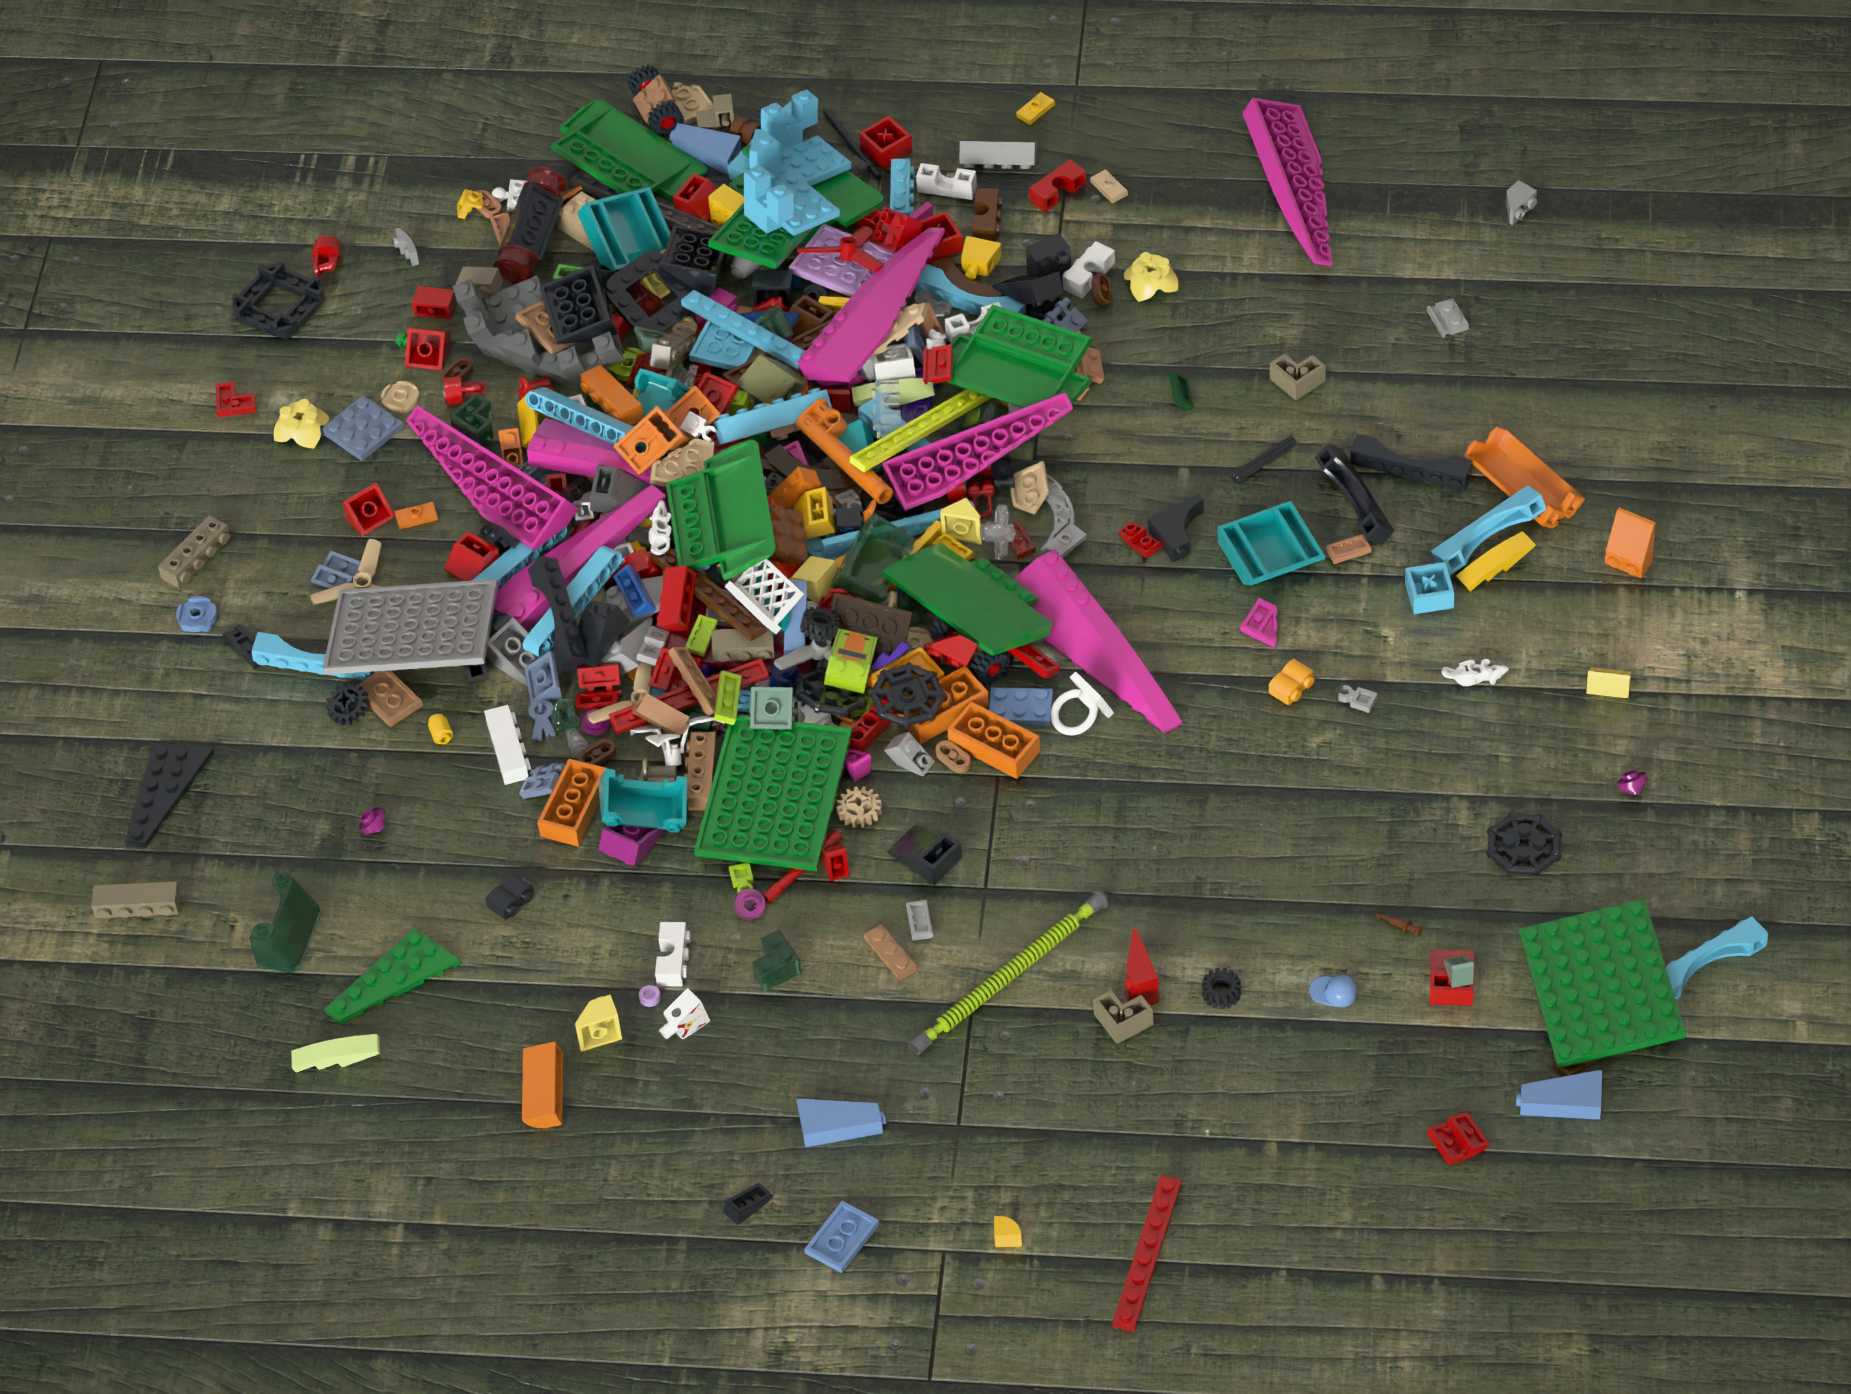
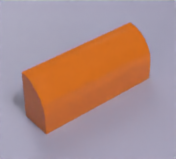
M556 1041L523 1048L522 1121L536 1128L562 1125V1050Z

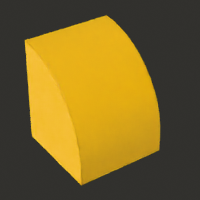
M994 1216L995 1247H1021V1230L1018 1224L1008 1217Z

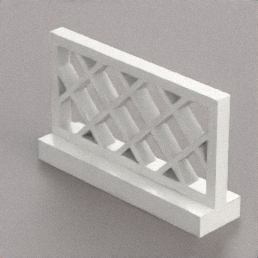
M768 559L763 560V570L757 571L762 563L760 562L748 568L735 583L729 581L725 588L767 628L777 634L781 629L778 625L779 622L800 600L804 593ZM774 573L773 579L767 580L768 574ZM762 576V582L756 583V577ZM751 578L750 585L743 587L742 585L747 579ZM784 582L783 589L777 590L778 583ZM772 585V591L766 593V586ZM761 588L760 594L754 596L755 589ZM795 591L796 593L792 598L787 600L788 593ZM782 595V601L776 602V596ZM766 598H770V604L764 605ZM781 607L778 614L774 617L775 608Z

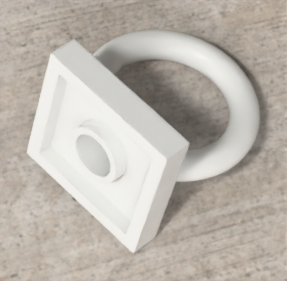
M1075 672L1070 678L1079 689L1069 690L1060 695L1051 708L1053 726L1065 735H1078L1088 730L1096 720L1098 709L1107 718L1114 714L1104 699ZM1078 697L1090 709L1089 715L1081 725L1067 727L1059 720V710L1067 700Z

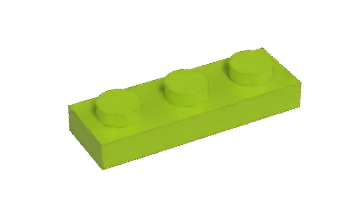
M721 671L714 720L734 725L737 717L741 675Z

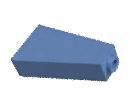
M680 123L676 125L670 134V141H672L674 146L701 163L729 175V163L742 150L741 136Z
M790 580L804 595L790 610L792 613L784 635V655L802 646H806V636H804L805 633L801 632L800 625L803 613L806 610L807 580ZM796 592L788 593L787 600L791 599Z
M1597 1070L1522 1084L1521 1093H1517L1516 1106H1520V1115L1600 1120L1602 1071Z
M797 1099L805 1147L883 1133L882 1125L886 1124L884 1111H879L878 1103Z

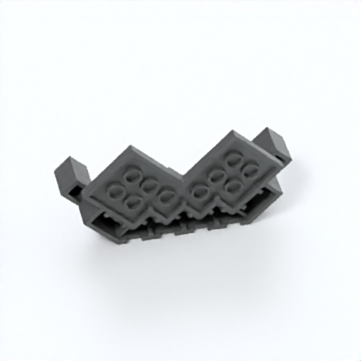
M538 276L496 292V295L484 297L489 312L484 306L480 291L471 279L453 286L457 302L467 316L463 320L468 335L486 357L497 359L502 363L518 367L536 376H547L549 381L565 385L575 391L582 390L580 387L581 373L601 365L612 375L610 366L624 360L622 354L625 351L619 333L612 335L610 331L593 338V342L575 343L551 355L531 335L529 330L525 329L515 319L517 312L543 300L539 288L541 282Z

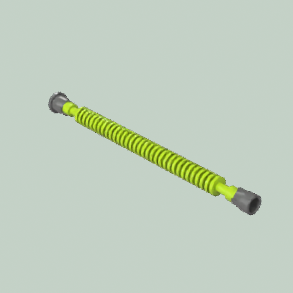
M1094 890L1076 914L1066 915V917L1052 926L1050 930H1047L1046 933L1032 942L1030 946H1027L1026 949L1012 958L1010 962H1007L1006 965L1002 966V968L942 1014L941 1017L937 1018L938 1024L932 1029L928 1028L908 1041L910 1049L916 1055L924 1052L937 1038L939 1033L942 1031L949 1032L954 1026L994 996L995 993L1009 984L1011 980H1014L1015 977L1019 976V974L1069 936L1071 932L1079 928L1080 920L1088 918L1102 908L1106 909L1109 906L1108 896L1103 891Z

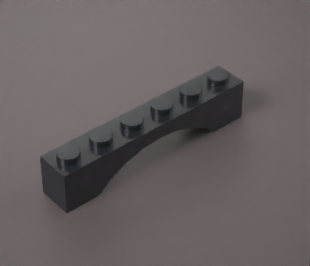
M1357 434L1350 450V461L1353 465L1465 491L1472 474V460L1455 456L1438 460L1410 459L1390 451L1377 438Z
M1327 444L1317 454L1315 459L1322 470L1341 488L1350 500L1358 517V527L1366 540L1383 545L1395 532L1344 450Z
M540 556L527 570L532 586L544 594L552 610L555 626L553 652L557 668L562 671L575 672L588 657L557 558Z

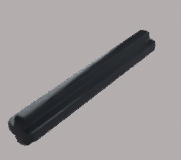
M1293 436L1287 437L1233 472L1232 479L1236 483L1241 482L1297 445L1296 439Z

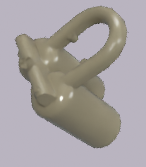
M644 758L638 781L663 783L664 779H669V783L675 782L677 767L649 766L648 758Z

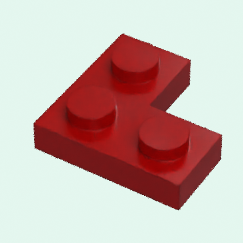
M235 381L215 384L216 412L218 417L256 413L255 393L236 395Z

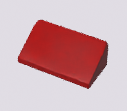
M617 691L576 694V710L605 708L618 703Z

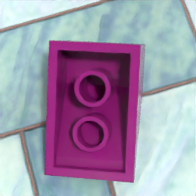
M625 825L606 826L602 830L598 850L610 857L624 861L625 864L635 866L647 856L665 829Z

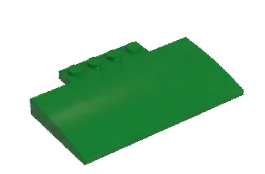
M939 543L911 554L882 570L881 575L972 642L978 644L980 648L991 656L1049 637L1053 623L1031 607L1037 605L1039 598L1029 589L1020 585L1015 579L1005 574L1001 569L991 564L987 559L980 558L968 562L945 544Z

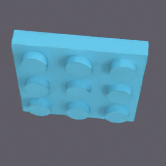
M707 320L689 354L690 361L731 370L751 360L757 347Z

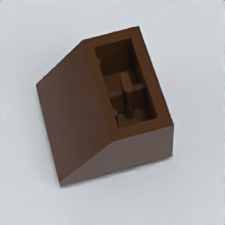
M803 295L791 306L789 313L800 314L799 322L790 327L792 330L791 339L834 318V311Z

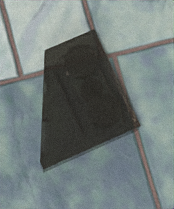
M579 476L560 492L563 498L573 503L574 501H579L584 493L591 490L586 476ZM575 515L571 519L573 526H577L581 521L575 520Z

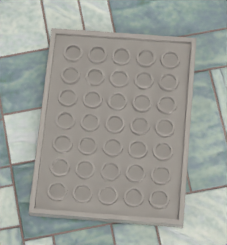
M497 579L339 590L323 665L324 675L484 664L498 590Z

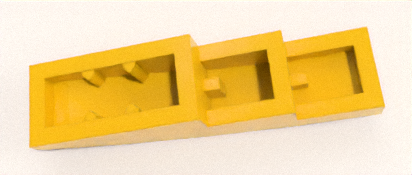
M1522 531L1487 551L1457 574L1456 577L1471 592L1483 580L1490 581L1502 569L1505 572L1532 550L1536 544Z

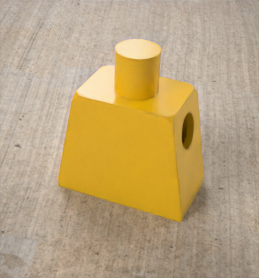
M966 236L961 257L962 270L966 272L965 276L971 280L975 279L977 275L988 276L1002 257L1001 243Z

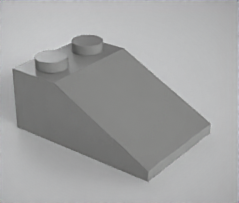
M663 576L641 579L656 610L638 617L633 616L618 585L611 587L605 592L607 603L617 605L631 620L623 632L659 612Z
M649 617L624 631L598 665L618 663L620 676L638 667L640 661L636 660L637 654L653 619Z
M512 618L488 640L486 658L493 665L528 687L525 668L540 657L523 649L524 639L529 633Z

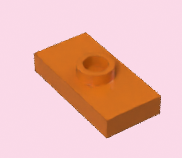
M433 502L395 511L399 530L438 520Z

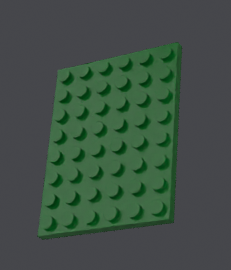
M737 714L734 725L728 724L694 849L695 856L818 871L822 856L821 850L824 848L853 733L852 728L792 721V730L750 729V716Z
M1645 898L1519 929L1558 1068L1687 1037Z

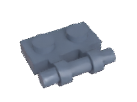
M1067 297L1062 301H1058L1055 304V308L1049 311L1043 319L1044 322L1074 332L1079 331L1088 320L1076 307L1070 311L1067 309V306L1070 304V300ZM1059 314H1061L1063 317V319L1060 322L1057 319V316Z
M552 763L547 767L542 765L532 769L530 772L532 777L525 779L519 794L523 799L551 794L565 764Z

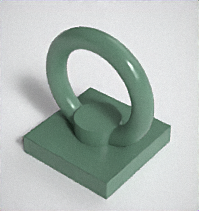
M751 687L750 729L792 730V717L798 714L797 708L793 707V688Z

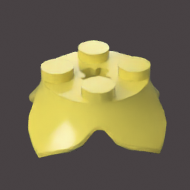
M1144 252L1124 272V278L1127 281H1131L1130 289L1138 302L1151 298L1158 289L1167 293L1178 291V278L1172 270L1169 260L1159 255Z
M301 399L298 402L284 406L280 409V417L274 428V441L287 442L290 438H293L297 444L314 449L321 437L320 426H325L329 422V416L313 404H310L307 399Z

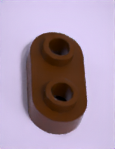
M1100 272L1092 278L1093 300L1098 306L1106 307L1112 302V287L1109 278Z
M467 357L456 359L441 373V383L444 377L461 375L462 380L467 378L473 372L472 360Z
M602 739L581 751L578 755V761L600 766L615 756V743L610 739Z

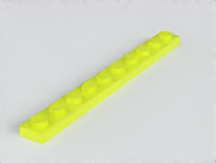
M966 389L850 456L849 462L861 471L866 472L992 397Z

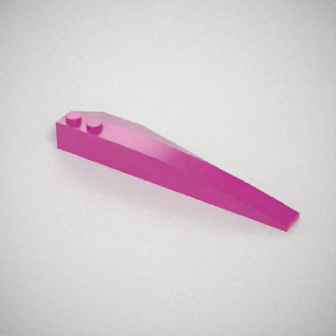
M1066 393L1059 394L882 462L884 477L904 510H908L945 495L1072 411L1073 406Z
M545 418L533 434L527 449L528 464L530 466L592 478L595 476L597 465L614 467L647 484L650 483L651 467L639 476L613 447L614 445L561 421ZM636 448L638 453L644 452ZM649 484L655 486L660 491L667 492V488L664 486Z
M650 485L545 554V557L557 558L566 588L601 546L604 545L615 549L657 507L659 501L666 498V495L655 486ZM533 563L513 575L497 591L494 607L495 612L500 611L509 614L511 619L514 618L528 633H530L550 608L544 594L532 586L527 569Z

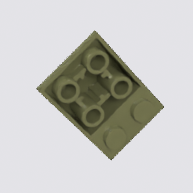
M762 354L754 360L736 383L762 402L772 405V401L783 398L784 401L790 400L791 395L801 393L808 385L797 369Z

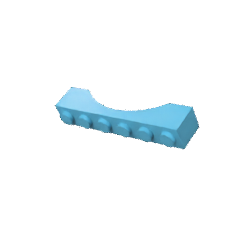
M928 264L925 270L920 271L921 277L915 286V292L921 295L928 296L976 316L981 315V307L997 302L1000 303L1002 308L1026 315V304H1022L1008 296L983 297L967 293L952 284L945 276L943 270Z
M1527 485L1431 550L1435 562H1446L1449 575L1453 574L1467 564L1473 551L1489 536L1508 526L1530 521L1547 510L1541 494Z
M257 633L252 648L253 661L257 664L324 674L323 665L326 654L304 652L290 646L278 635ZM374 672L328 675L363 681L373 675Z
M1751 916L1746 920H1741L1733 928L1722 931L1714 939L1705 941L1697 949L1688 951L1680 959L1671 961L1666 966L1675 999L1681 997L1685 984L1695 971L1705 964L1720 958L1753 955L1767 946L1768 932Z

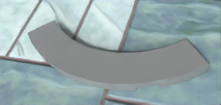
M1047 475L1050 492L1045 500L1048 502L1054 515V530L1045 545L1071 523L1075 525L1074 510L1069 496L1063 491L1062 486L1049 475ZM1045 545L1041 548L1042 554L1048 553L1044 550Z

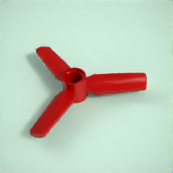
M867 226L861 227L850 237H842L840 239V246L797 248V253H840L839 258L841 260L854 261L872 272L883 268V263L860 249L874 233Z

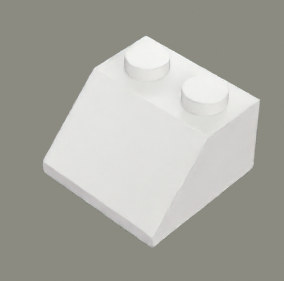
M908 343L887 346L888 349L883 353L871 356L876 382L916 378L914 360Z

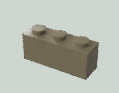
M767 628V633L750 641L736 629L712 630L713 662L747 661L760 658L762 660L775 659L773 632Z

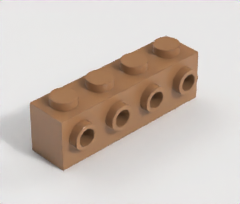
M691 732L690 741H687L686 745L689 757L685 758V768L688 769V773H684V777H687L688 810H705L716 771V732Z

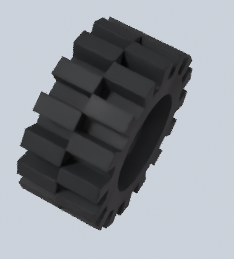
M816 606V609L814 607L807 608L803 613L800 625L801 632L805 633L804 636L806 637L810 636L811 640L817 639V642H820V639L823 642H827V639L831 641L832 638H835L839 625L837 614H832V610L826 611L827 608L824 607L820 609V606Z
M1215 968V972L1210 970L1209 975L1205 974L1204 979H1202L1204 1001L1207 1000V1004L1209 1006L1212 1004L1215 1009L1217 1005L1220 1006V1009H1224L1226 1005L1228 1009L1231 1007V1003L1233 1005L1237 1004V1000L1239 1001L1241 995V981L1238 979V975L1234 974L1231 969L1227 972V968H1223V971ZM1217 985H1226L1230 988L1226 992L1213 990Z

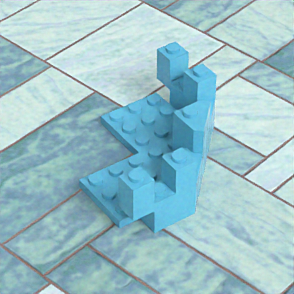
M808 90L791 96V115L787 116V111L778 103L762 108L761 129H755L749 151L750 169L744 171V215L765 233L783 227L795 236L840 216V209L811 186L851 169V162L818 135L803 141V129L818 123V98Z

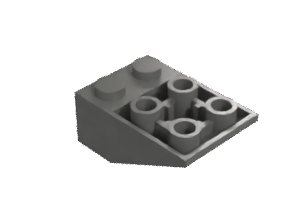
M597 465L591 491L590 510L609 513L650 485L618 468Z

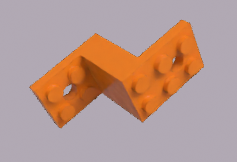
M694 386L666 412L656 406L613 447L636 473L641 476L669 450L674 451L678 448H683L693 439H697L680 429L691 409L697 408L699 410V416L708 421L706 426H711L713 422L718 420V416L722 414L699 388ZM644 442L647 446L646 451L638 453L636 450L637 445Z

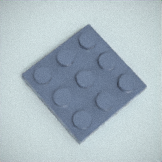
M362 395L323 426L321 431L323 435L363 461L402 430L404 424L398 418Z

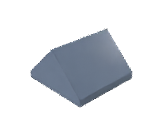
M549 651L525 668L530 704L541 699L549 702L562 700L554 652Z

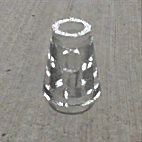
M572 728L567 731L569 752L578 757L581 751L589 747V744L577 729Z

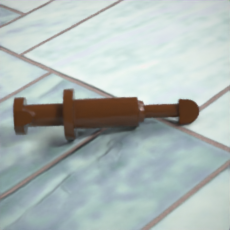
M1383 913L1375 915L1378 920L1383 918L1389 924L1403 929L1405 934L1411 931L1419 937L1423 932L1422 926H1413L1412 921L1409 919L1404 921L1394 916H1385Z

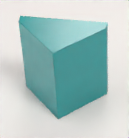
M862 419L848 424L847 430L838 438L854 454L874 443L873 434Z

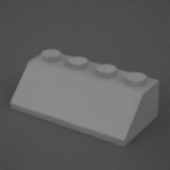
M960 141L959 164H964V168H975V164H983V168H994V164L1001 165V168L1013 169V165H1020V169H1031V165H1036L1038 143Z

